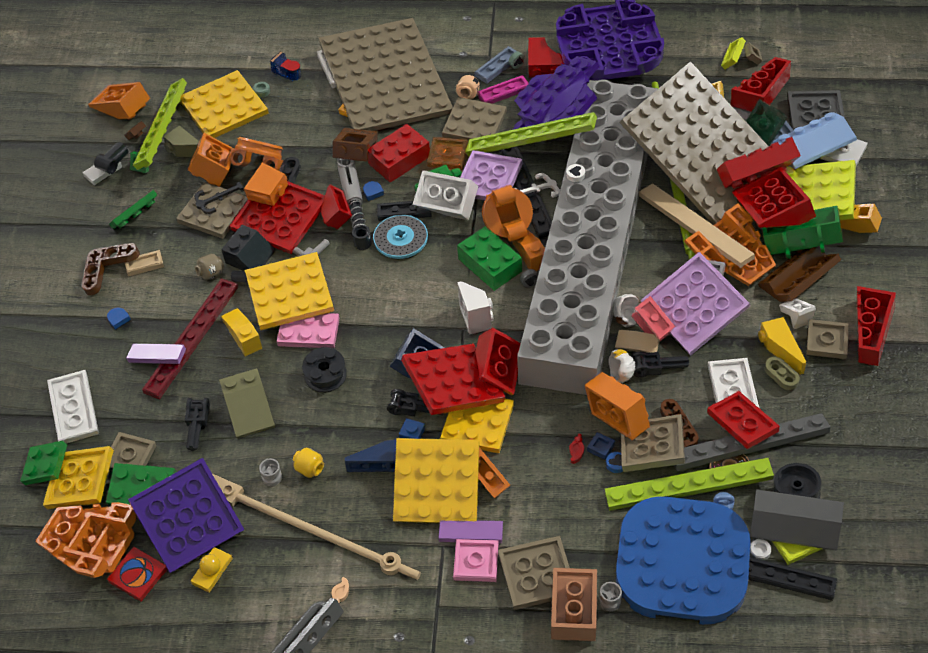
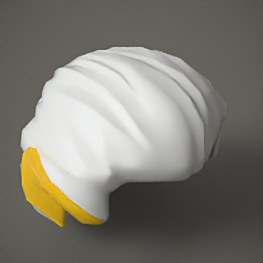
M618 349L611 352L609 356L611 376L620 383L628 381L633 376L635 361H633V358L629 356L627 351Z

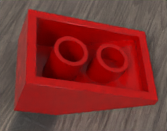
M493 327L479 335L476 358L480 378L513 395L518 376L517 356L521 343Z

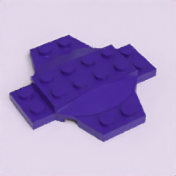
M576 56L569 65L561 64V66L557 67L554 74L536 75L532 78L525 89L520 91L518 97L514 100L521 109L517 114L521 120L514 125L512 130L583 115L597 99L596 95L586 84L589 83V78L600 67L596 61Z

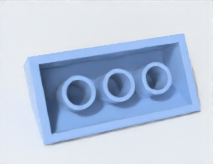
M831 112L819 120H812L806 126L795 128L791 133L780 135L778 139L773 140V143L778 142L781 145L786 138L793 137L801 156L789 166L797 169L856 141L857 138L844 117Z

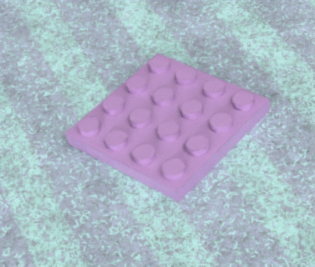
M700 252L641 299L642 303L649 296L653 298L675 325L670 334L690 356L750 307V303Z

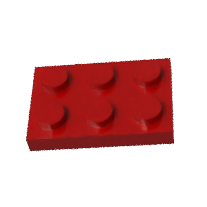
M740 391L724 398L707 409V414L746 449L779 432L780 426Z

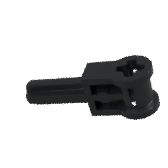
M643 351L635 352L631 355L633 361H635L633 374L639 378L648 375H661L662 369L689 366V358L687 356L660 358L659 352L646 353Z
M393 389L390 396L392 398L387 405L389 413L414 417L416 411L430 413L424 401L419 400V394L406 392L401 389Z
M204 398V400L187 399L185 423L189 426L186 444L188 450L195 451L198 449L201 426H207L210 411L209 398Z

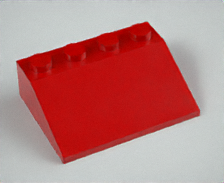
M782 167L732 191L735 198L760 228L801 225L816 217L810 198Z

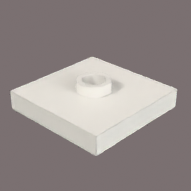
M857 139L822 156L820 159L828 162L855 160L857 166L868 143Z

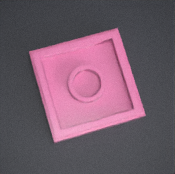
M456 539L453 579L455 581L496 582L499 541Z

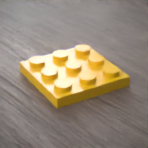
M505 399L503 403L449 412L441 439L469 440L472 438L473 440H479L481 450L499 454L514 407V400Z
M107 446L65 452L59 478L49 481L43 506L46 509L101 503L114 450Z

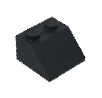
M241 225L221 249L225 263L242 271L265 265L275 253V248L257 230L245 225Z

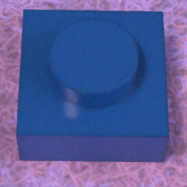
M406 418L400 430L399 438L420 439L425 430V424Z

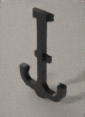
M238 182L236 186L221 193L217 192L216 195L205 200L199 199V196L205 195L204 191L200 190L194 195L196 207L205 214H212L216 212L215 207L206 209L205 205L217 199L222 201L224 196L239 189L243 192L244 188Z

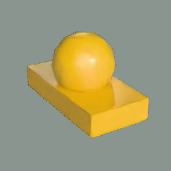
M214 547L209 555H205L200 560L199 569L191 579L192 585L210 593L232 561V555Z

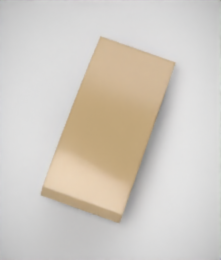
M619 330L615 348L625 351L657 352L659 339L654 334Z

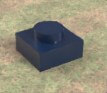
M597 432L588 445L587 452L605 460L615 446V440Z

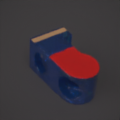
M280 51L270 60L272 72L292 81L300 79L301 69L299 62L287 59L285 53Z

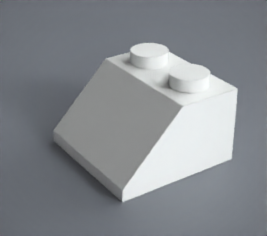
M457 282L459 306L469 335L491 329V321H494L491 310L493 309L491 298H487L485 291L464 282Z

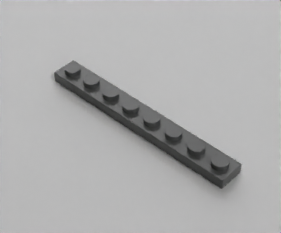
M820 413L778 424L780 426L778 433L749 449H746L733 436L685 447V463L674 465L676 471L741 454L830 433L831 427L823 414Z

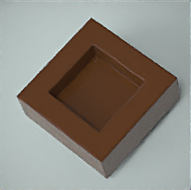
M141 121L125 133L124 136L128 140L133 137L137 139L144 133L142 129L146 125Z

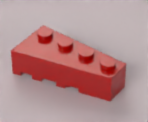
M774 57L763 65L760 71H755L751 78L748 80L744 79L739 87L735 86L731 89V106L763 115L789 80L791 61Z
M789 137L781 145L776 142L764 150L760 148L747 156L744 154L725 161L716 170L725 189L729 187L735 189L743 185V183H749L779 167L787 171V167L797 160L801 154L793 137Z

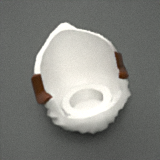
M624 294L615 298L613 310L615 320L624 327H631L637 324L631 317L635 312L634 308L641 303L637 296Z

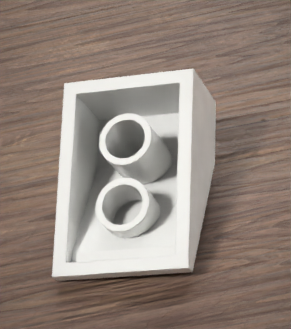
M422 171L413 205L447 216L469 220L478 185L469 179Z

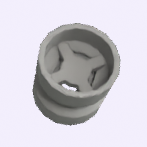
M270 458L261 462L259 471L263 483L270 487L278 485L282 480L278 461Z
M606 582L600 588V606L606 611H615L621 605L622 590L617 583Z

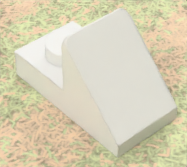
M797 298L779 305L781 312L791 317L793 329L808 325L809 319L813 318L816 310L814 305Z

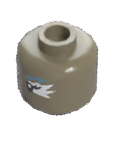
M215 254L200 257L195 266L196 274L204 280L220 276L224 269L222 259Z

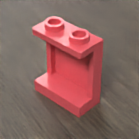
M651 296L635 307V312L631 315L644 333L654 334L659 339V342L667 337L675 328V325Z

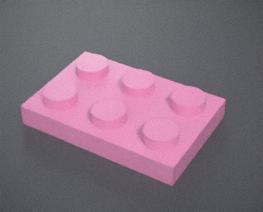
M326 313L280 325L277 345L285 347L335 348L340 319L339 314Z

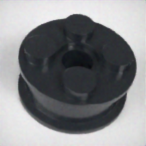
M317 348L308 353L303 360L302 370L305 382L314 391L322 393L334 391L346 380L347 370L344 357L334 348Z

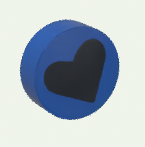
M613 452L607 456L606 467L610 472H623L622 455L620 452Z

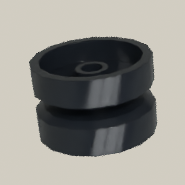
M791 463L781 467L776 472L774 492L820 499L822 481L819 473L813 467L802 463Z

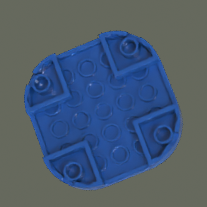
M652 497L637 503L628 511L621 526L616 567V583L621 587V597L630 604L631 609L650 618H655L656 615L700 620L699 624H715L726 620L728 616L740 609L746 596L750 558V534L748 528L736 512L714 502L673 497Z

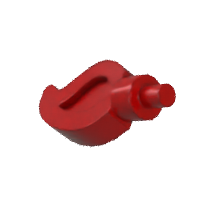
M580 433L569 446L572 464L579 462L584 454L583 439Z

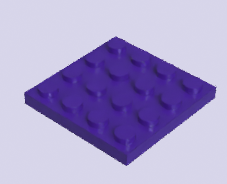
M203 458L128 499L169 573L244 531L242 524Z

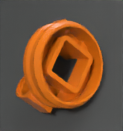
M243 137L237 138V145L235 149L231 148L230 162L233 165L247 166L251 161L252 153L264 155L262 163L270 166L274 162V169L279 171L283 160H281L283 148L281 146ZM242 154L243 159L239 163L238 156Z
M511 185L492 190V193L488 195L482 207V217L486 227L494 234L508 238L509 242L528 236L527 228L533 216L532 204L529 198L522 191L512 188ZM514 202L518 218L501 224L496 206L500 207Z

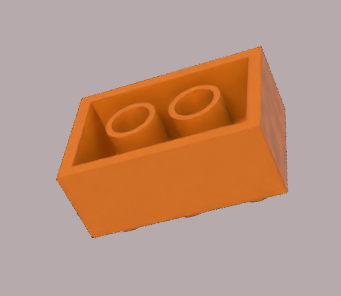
M603 372L585 384L592 414L631 440L650 427L645 399L640 393L634 392L627 385L621 384L614 377L608 376Z

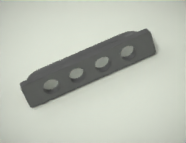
M331 597L327 602L318 601L311 605L271 653H282L284 650V653H294L297 649H299L298 653H310L343 614L344 611L338 601ZM327 616L325 623L321 625L323 618ZM313 632L312 638L307 641L308 636Z

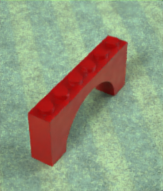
M545 37L528 38L529 77L554 74L556 68L564 64L561 54L553 51L547 45Z

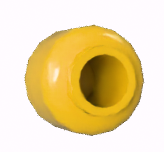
M310 448L297 451L293 457L294 469L305 477L312 478L318 476L323 470V457Z

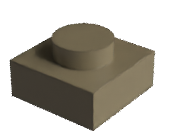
M750 42L744 45L745 57L750 62L753 61L759 65L763 61L760 50Z

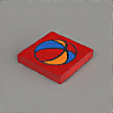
M133 547L107 578V581L142 602L168 569L165 564Z

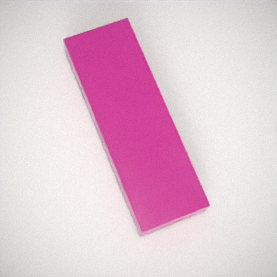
M522 75L480 90L477 96L481 102L493 104L519 94L529 83Z

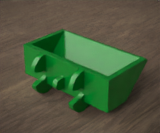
M838 206L815 209L816 217L801 225L763 227L764 242L770 254L786 252L787 259H791L790 251L820 246L821 253H825L824 245L843 242Z

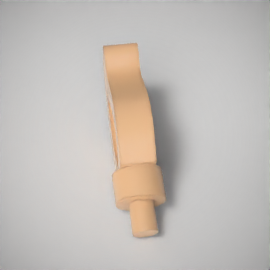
M342 577V582L334 586L331 592L332 598L336 599L338 603L344 601L349 594V583L344 577Z

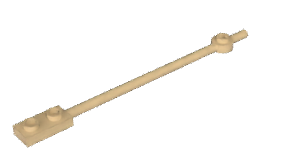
M213 474L232 507L238 501L380 563L382 572L387 575H395L400 572L416 580L421 575V572L403 565L400 556L394 552L380 555L243 495L244 489L242 486ZM389 560L394 561L393 563H387Z

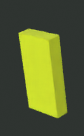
M742 37L729 44L721 64L724 69L738 62L746 42Z

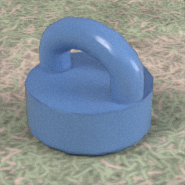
M721 492L715 495L713 502L733 510L735 499L731 494Z

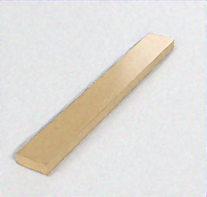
M653 183L639 191V197L690 233L694 234L699 230L723 256L740 268L755 259L753 252Z

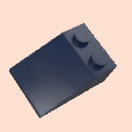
M413 328L405 337L389 367L405 377L411 378L401 361L402 355L445 347Z

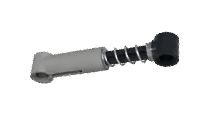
M337 158L342 190L352 214L353 243L356 249L366 250L370 248L372 241L370 229L364 224L366 221L363 219L364 214L361 207L363 199L355 161Z

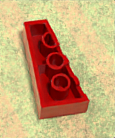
M857 286L856 306L859 363L879 366L895 310V292Z

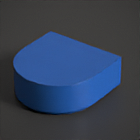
M371 181L363 187L364 195L368 201L384 195V190L378 182Z
M114 308L107 314L108 321L114 329L131 320L128 313L122 308Z

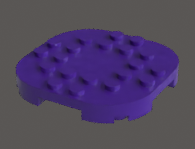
M615 0L614 5L584 9L583 4L575 5L566 9L565 14L562 17L559 16L556 22V39L564 65H569L576 56L596 61L600 67L589 80H607L644 74L656 68L662 61L664 38H661L655 23V14L647 5L643 4L641 6L636 3V0Z

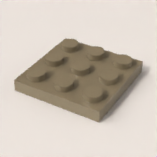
M458 97L442 131V137L469 142V139L496 134L506 115L507 107Z
M204 182L197 192L203 190L205 195L199 196V199L205 200L216 195L217 192L221 193L227 189ZM233 192L224 196L222 201L217 199L205 205L206 209L215 207L216 212L212 214H205L201 209H198L193 196L176 218L177 223L224 239L230 230V224L248 201L247 196Z
M681 414L648 419L650 427L633 440L621 433L623 472L684 464L685 451Z
M560 536L498 550L514 610L552 601L553 568H570Z

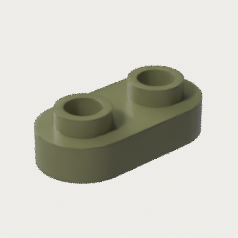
M771 357L766 361L765 372L785 390L797 388L800 379L799 374L783 359Z

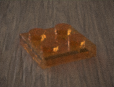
M433 137L427 167L438 168L447 165L449 169L459 168L462 170L468 141Z

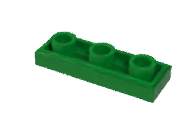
M152 190L109 223L112 229H115L117 226L122 228L128 223L127 219L129 217L135 218L142 213L141 208L144 206L148 208L154 204V198L157 197V193Z

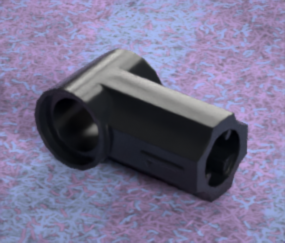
M121 142L116 143L105 155H97L94 160L95 168L108 174H113L118 167V163L129 153L128 148Z

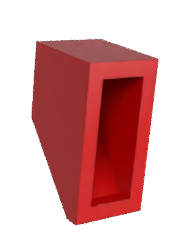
M329 185L322 204L321 214L323 222L327 226L339 229L351 218L352 214L343 190Z

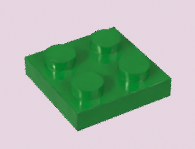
M64 441L30 447L21 482L24 485L58 479L67 444Z

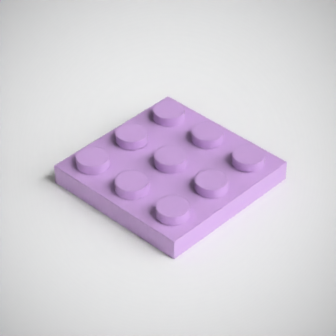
M472 150L460 178L472 180L477 184L478 190L475 199L486 200V195L492 193V190L506 185L513 187L523 162L520 158Z

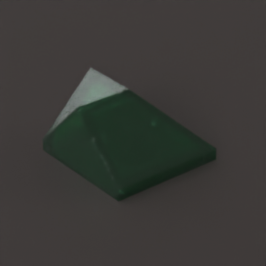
M759 99L746 122L770 146L788 117L779 109Z

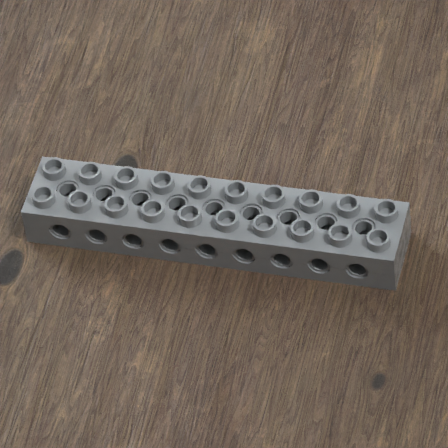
M589 80L587 84L597 99L584 114L592 112L596 114L594 130L574 135L566 170L573 164L583 166L585 178L580 182H572L567 179L565 170L517 356L518 384L587 395L585 384L602 371L614 315V301L619 292L639 199V191L641 190L648 153L619 122L658 89L646 87L642 84L625 85L611 83L608 80Z

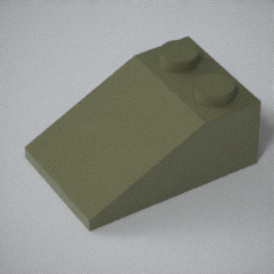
M257 368L219 379L237 439L275 428Z

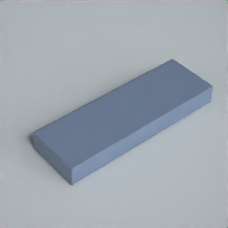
M508 46L474 72L475 77L486 84L510 67L509 58L517 51Z

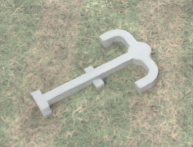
M544 173L536 174L535 178H543L547 183L537 186L534 183L531 185L532 187L520 190L527 194L534 191L540 192L541 189L549 187L555 191L551 192L553 198L557 197L560 193L556 181L550 179Z

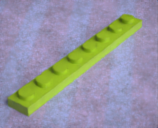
M183 78L170 85L133 164L137 170L143 167L147 168L152 164L153 156L158 151V145L162 142V137L172 120L171 117L176 111L175 108L180 102V97L185 92L184 89L187 82Z
M592 112L469 139L465 152L470 156L472 150L485 153L588 132L594 130L597 116Z
M763 458L606 488L605 495L609 511L632 507L652 497L679 498L773 480L774 474L769 458Z

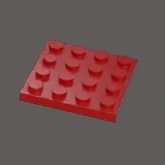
M287 181L288 186L284 194L279 197L274 206L248 200L230 224V229L236 232L241 225L257 230L274 248L292 254L293 249L298 246L320 214L325 195Z
M474 343L402 355L401 361L431 415L503 403L505 400V395L501 389L480 378Z

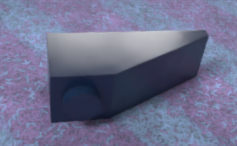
M396 439L386 440L345 457L347 472H395Z

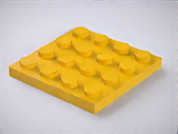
M238 70L189 91L180 97V103L201 132L213 138L269 114L268 108Z
M317 252L245 270L260 330L334 311Z
M396 438L393 522L440 523V520L477 521L479 440Z

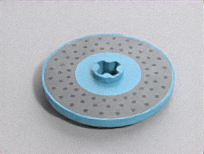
M398 215L389 217L379 223L374 231L373 240L376 249L381 254L390 258L403 259L416 255L425 247L428 233L426 226L419 219L409 215Z

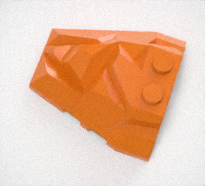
M738 203L727 210L722 219L714 224V226L753 252L755 259L740 268L723 256L699 230L684 241L695 254L700 252L707 260L724 262L726 265L724 272L747 286H750L776 266L767 246L763 245L760 241L761 235L759 231H755L751 216Z
M119 502L111 503L109 507L93 504V508L83 509L81 505L58 507L36 539V543L77 574L96 578L104 573H111L115 570L134 538L132 526L136 521V514L131 505Z

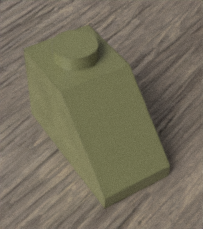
M181 126L163 136L165 149L169 153L172 152L176 157H193L199 141Z

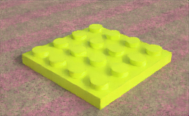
M855 160L809 164L797 169L787 167L786 173L810 198L814 210L838 206L840 220L854 219Z

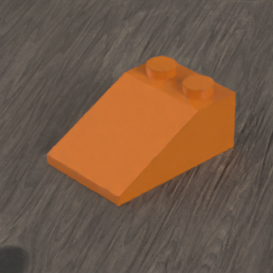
M140 82L108 85L88 105L115 118L129 120L136 115L139 109L146 106V102L150 97Z
M203 133L189 164L188 171L196 177L205 179L209 184L220 187L230 169L232 147Z

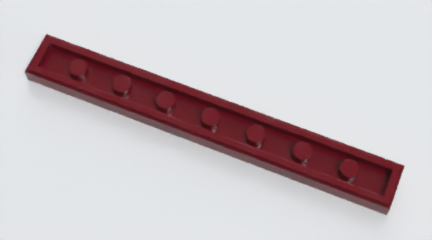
M220 279L175 342V345H184L186 348L180 364L160 363L143 387V394L161 399L238 289L237 283Z

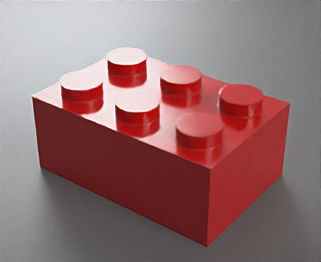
M408 124L368 149V164L390 183L431 157L429 141Z

